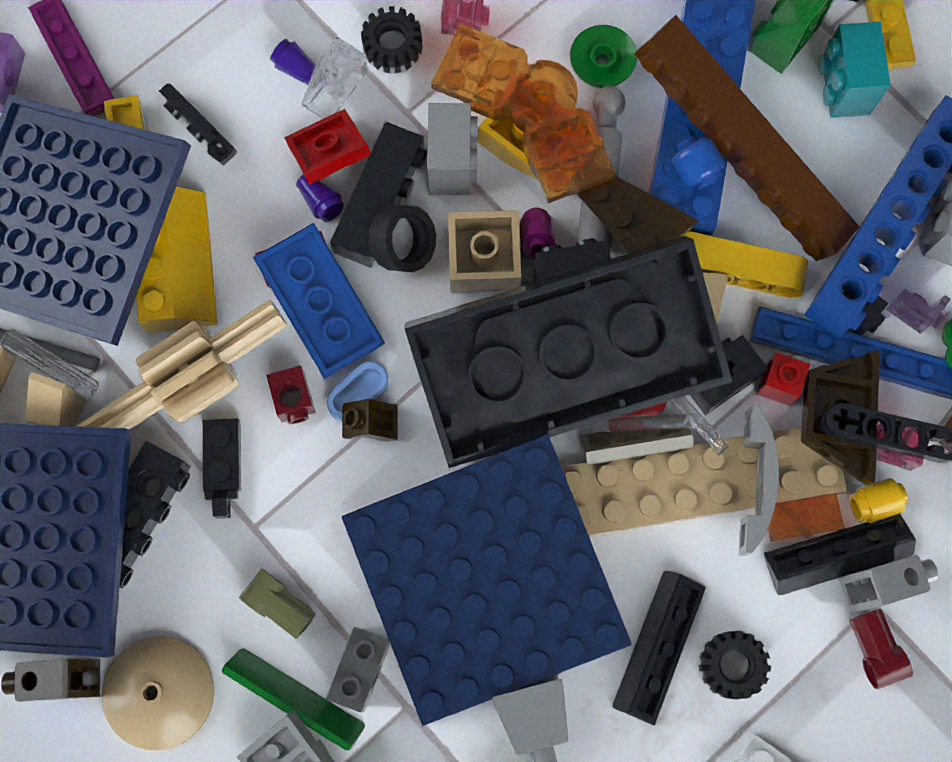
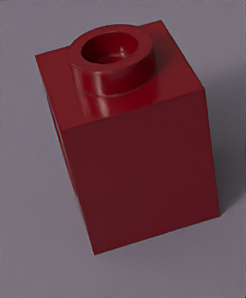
M301 365L266 375L275 411L281 422L287 421L288 424H298L308 420V415L316 413L306 374ZM291 390L300 391L301 397L297 403L287 405L283 402L287 392Z

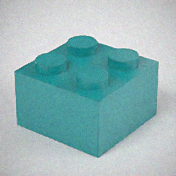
M881 21L839 24L833 37L828 40L824 53L820 55L819 72L821 75H824L826 83L823 90V101L825 106H829L830 118L870 115L891 86Z

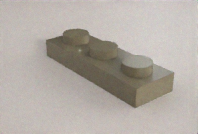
M684 418L579 435L581 450L587 465H605L613 460L625 458L641 459L649 454L661 452L676 453L682 449L694 447L693 434Z

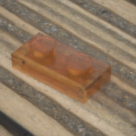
M837 493L776 503L768 527L770 541L776 542L845 529Z

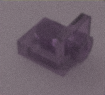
M904 289L892 300L886 310L921 334L930 326L936 329L949 313L944 308L951 298L944 295L930 307L921 295Z

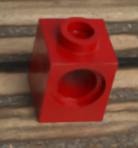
M776 352L766 363L769 369L762 376L756 394L790 406L800 398L810 364Z

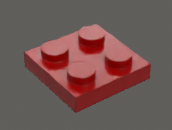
M346 109L340 110L284 137L308 184L324 179L330 174L349 165L356 164L361 159L371 155L366 141Z

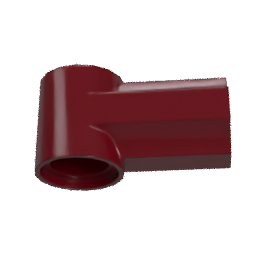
M877 609L849 620L864 655L862 664L865 674L874 689L878 690L913 676L910 660L904 649L896 644L882 609Z

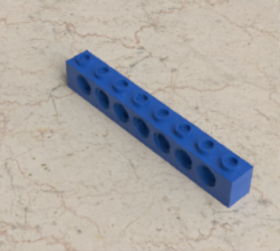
M945 95L931 113L804 313V316L839 338L849 328L855 331L867 315L862 310L867 301L872 304L884 287L879 283L882 276L889 277L896 268L900 259L895 255L899 249L905 251L916 235V232L912 230L915 223L922 224L932 209V206L928 205L931 197L937 199L948 183L943 178L947 172L952 174V98ZM893 213L899 215L900 218H897ZM876 238L882 240L885 245L879 243ZM859 264L867 267L869 272L864 271ZM842 290L849 291L854 299L847 298Z

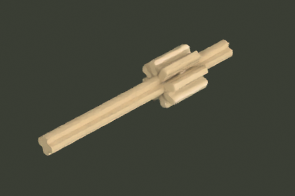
M270 299L212 337L203 325H200L197 321H192L137 357L136 364L139 367L138 371L143 380L142 383L76 426L131 429L163 407L173 420L184 423L237 388L239 379L231 363L287 327L288 324Z

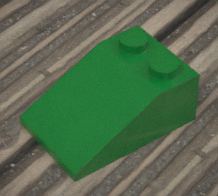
M778 0L770 12L773 14L768 22L764 19L761 20L751 34V37L755 40L750 52L782 74L820 28L834 0Z

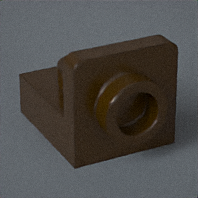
M373 399L344 403L342 406V437L345 439L365 437L386 442L398 440V405Z

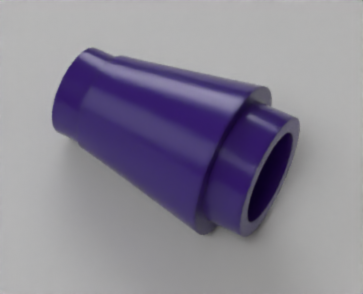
M286 38L283 39L270 56V60L275 64L274 68L307 84L309 87L316 82L321 74V70L295 41L290 42Z
M304 175L297 180L296 187L316 219L329 222L342 212L344 203L341 201V195L323 181L317 180L308 184Z

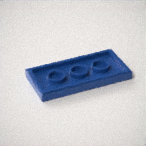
M314 223L252 257L324 379L385 345L380 333Z

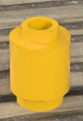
M892 478L873 483L870 486L857 489L855 494L849 496V502L855 518L860 523L864 521L873 523L903 513L905 511V504L908 503V495L901 483H896Z

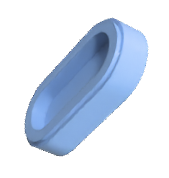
M373 361L364 362L359 365L328 394L326 404L331 416L342 422V406L344 403L364 399L377 400L387 390L389 385L386 369L381 364Z

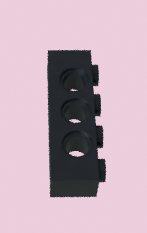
M147 440L131 464L128 472L120 575L121 589L130 581L134 572L131 567L138 555L143 556L149 549L153 537L150 535L157 523L162 524L169 515L172 507L169 503L176 491L181 492L190 478V473H188L190 465ZM154 478H159L161 482L159 491L154 495H147V483ZM139 509L142 515L140 523L135 527L129 528L127 524L128 515L132 511Z

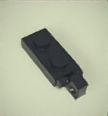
M167 83L159 90L167 101L163 107L177 121L183 117L189 123L186 127L187 131L199 143L205 139L207 142V153L211 158L225 166L238 153L215 127L170 83Z
M238 418L202 420L205 500H212L213 517L216 519L231 518V499H238L239 491H241V423Z

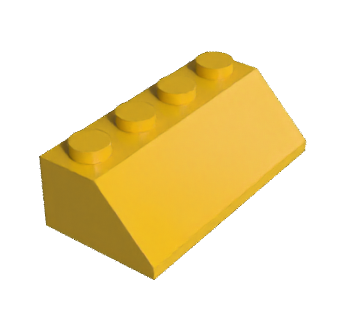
M176 186L136 295L138 322L148 333L178 330L192 321H197L203 326L218 325L207 196L205 192Z

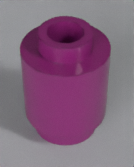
M536 207L525 211L519 221L521 250L526 256L535 259L536 253L541 252V249L556 245L554 222L545 209Z

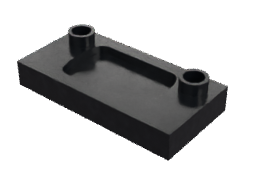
M687 236L405 322L404 326L449 468L507 451L549 434V437H553L732 382L694 240Z

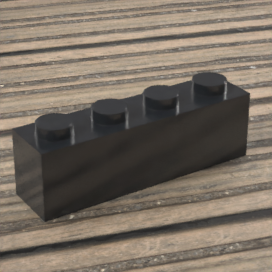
M385 121L330 241L334 254L372 268L375 259L371 254L368 242L369 229L374 217L382 209L392 205H400L403 198H409L414 186L412 176L416 168L421 170L428 153L424 149V137L422 135Z

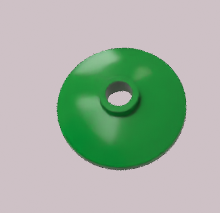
M595 25L583 30L573 41L570 50V63L578 78L586 84L597 88L605 86L615 87L626 81L633 73L637 62V57L634 53L637 50L630 36L623 30L611 25ZM603 58L607 60L608 64H599L597 60Z

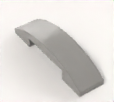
M752 405L745 412L744 448L758 449L755 515L747 514L740 519L739 556H747L753 553L760 544L771 522L778 495L779 463L777 448L767 417L758 405Z

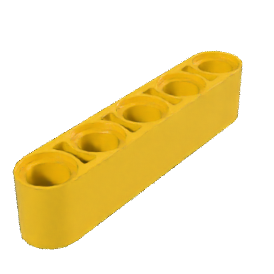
M690 231L684 235L694 240L702 272L728 275L726 283L728 285L789 298L803 296L809 264L806 258Z

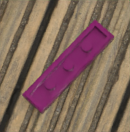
M42 0L27 7L83 113L95 117L105 112L104 101L115 98L63 1Z

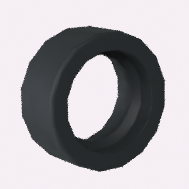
M392 205L382 209L374 217L369 229L368 242L371 254L378 265L390 271L415 272L424 268L431 260L436 248L437 235L434 223L427 212L417 206ZM401 218L407 219L413 232V245L409 254L404 259L398 258L392 244L393 230Z

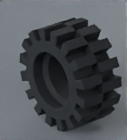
M389 6V12L387 13L384 12L383 7L377 9V17L372 12L368 16L369 22L364 21L362 25L363 31H361L363 50L369 63L373 61V66L377 70L383 66L385 73H390V67H395V73H400L401 66L403 65L406 70L412 67L411 61L416 63L419 60V53H422V31L419 21L415 22V16L411 12L406 16V9L400 7L398 13L395 12V6ZM389 31L400 32L405 37L403 45L395 49L384 48L379 40L381 35Z
M737 630L715 635L711 641H707L704 645L705 649L700 653L699 657L702 659L699 671H702L704 676L702 680L710 686V690L713 693L721 695L720 697L727 699H747L753 694H758L762 690L761 686L767 684L769 680L766 677L767 672H771V665H768L767 662L770 656L768 652L763 650L764 644L761 641L755 640L754 635ZM730 650L741 652L748 661V671L739 680L729 679L721 669L722 657Z

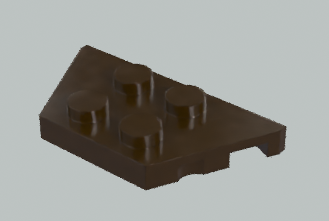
M879 350L869 351L866 355L853 359L846 358L830 366L823 365L810 369L804 383L801 443L862 484L868 486L875 483L877 448L828 436L821 426V417L826 409L838 403H847L878 411ZM842 413L833 417V421L838 422L839 429L849 424L857 426L859 421H844L841 417ZM870 419L867 424V431L875 439H877V420Z

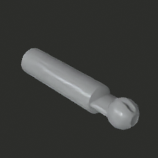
M614 86L600 88L595 93L592 101L593 109L598 114L597 127L591 130L603 140L586 160L584 182L600 167L616 176L619 175L623 134L616 129L617 117L624 111L626 100L624 94ZM581 201L577 242L588 238H595L597 241L607 240L610 250L612 233L588 206Z

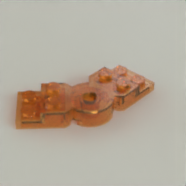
M460 23L432 79V89L464 103H471V111L497 121L509 116L513 124L524 132L522 135V149L534 177L538 179L547 203L614 180L615 172L589 111L581 108L576 109L578 88L570 71L561 64L550 60H538L535 64L529 65L527 54L523 48ZM537 95H546L550 98V100L547 102H538L534 99V97Z

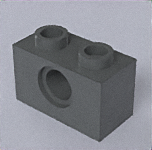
M354 627L326 700L360 713L365 712L391 645L390 640Z

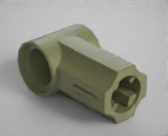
M261 568L238 598L262 617L267 616L295 639H298L311 624L316 613L300 599L289 593L283 583Z

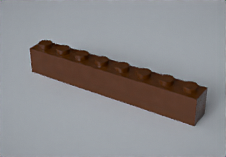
M677 15L659 28L634 53L641 62L642 67L653 75L664 88L665 93L682 108L690 122L697 126L706 137L712 139L719 152L732 165L736 174L747 182L757 194L758 199L768 206L780 220L781 225L790 231L809 256L817 262L839 252L860 226Z

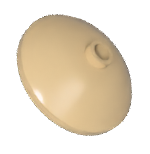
M155 636L139 640L120 652L107 670L102 686L104 715L112 730L123 741L134 747L153 751L176 747L192 738L206 722L214 701L213 675L201 653L180 639ZM152 685L158 690V695L154 700L148 699L146 695L147 689Z

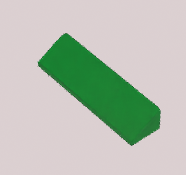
M240 649L221 669L224 675L283 712L289 714L295 711L304 725L345 751L353 749L365 729V724L246 649Z

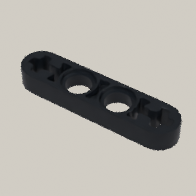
M838 403L829 407L823 412L821 417V426L824 432L833 438L937 463L952 461V451L945 453V448L934 444L928 446L929 441L939 442L946 439L947 445L952 446V428L847 403ZM842 413L841 417L844 421H859L857 426L849 424L839 429L838 422L833 421V417ZM870 419L877 420L882 424L884 433L880 439H875L868 434L867 424ZM905 428H911L917 433L919 441L915 447H909L904 443L902 433Z

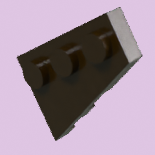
M601 167L574 191L629 253L683 237L699 222L690 215Z

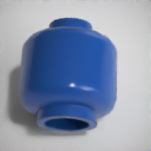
M693 134L675 146L678 153L673 156L671 163L686 187L696 186L700 190L723 175L720 170L724 167L725 161L711 138L703 137L697 140Z

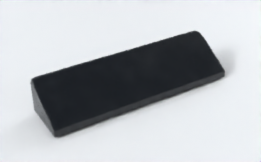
M897 514L873 523L865 522L764 553V558L777 594L784 595L910 557L914 554L916 539L901 514Z
M663 572L612 706L614 709L655 726L704 595L705 586L680 573Z

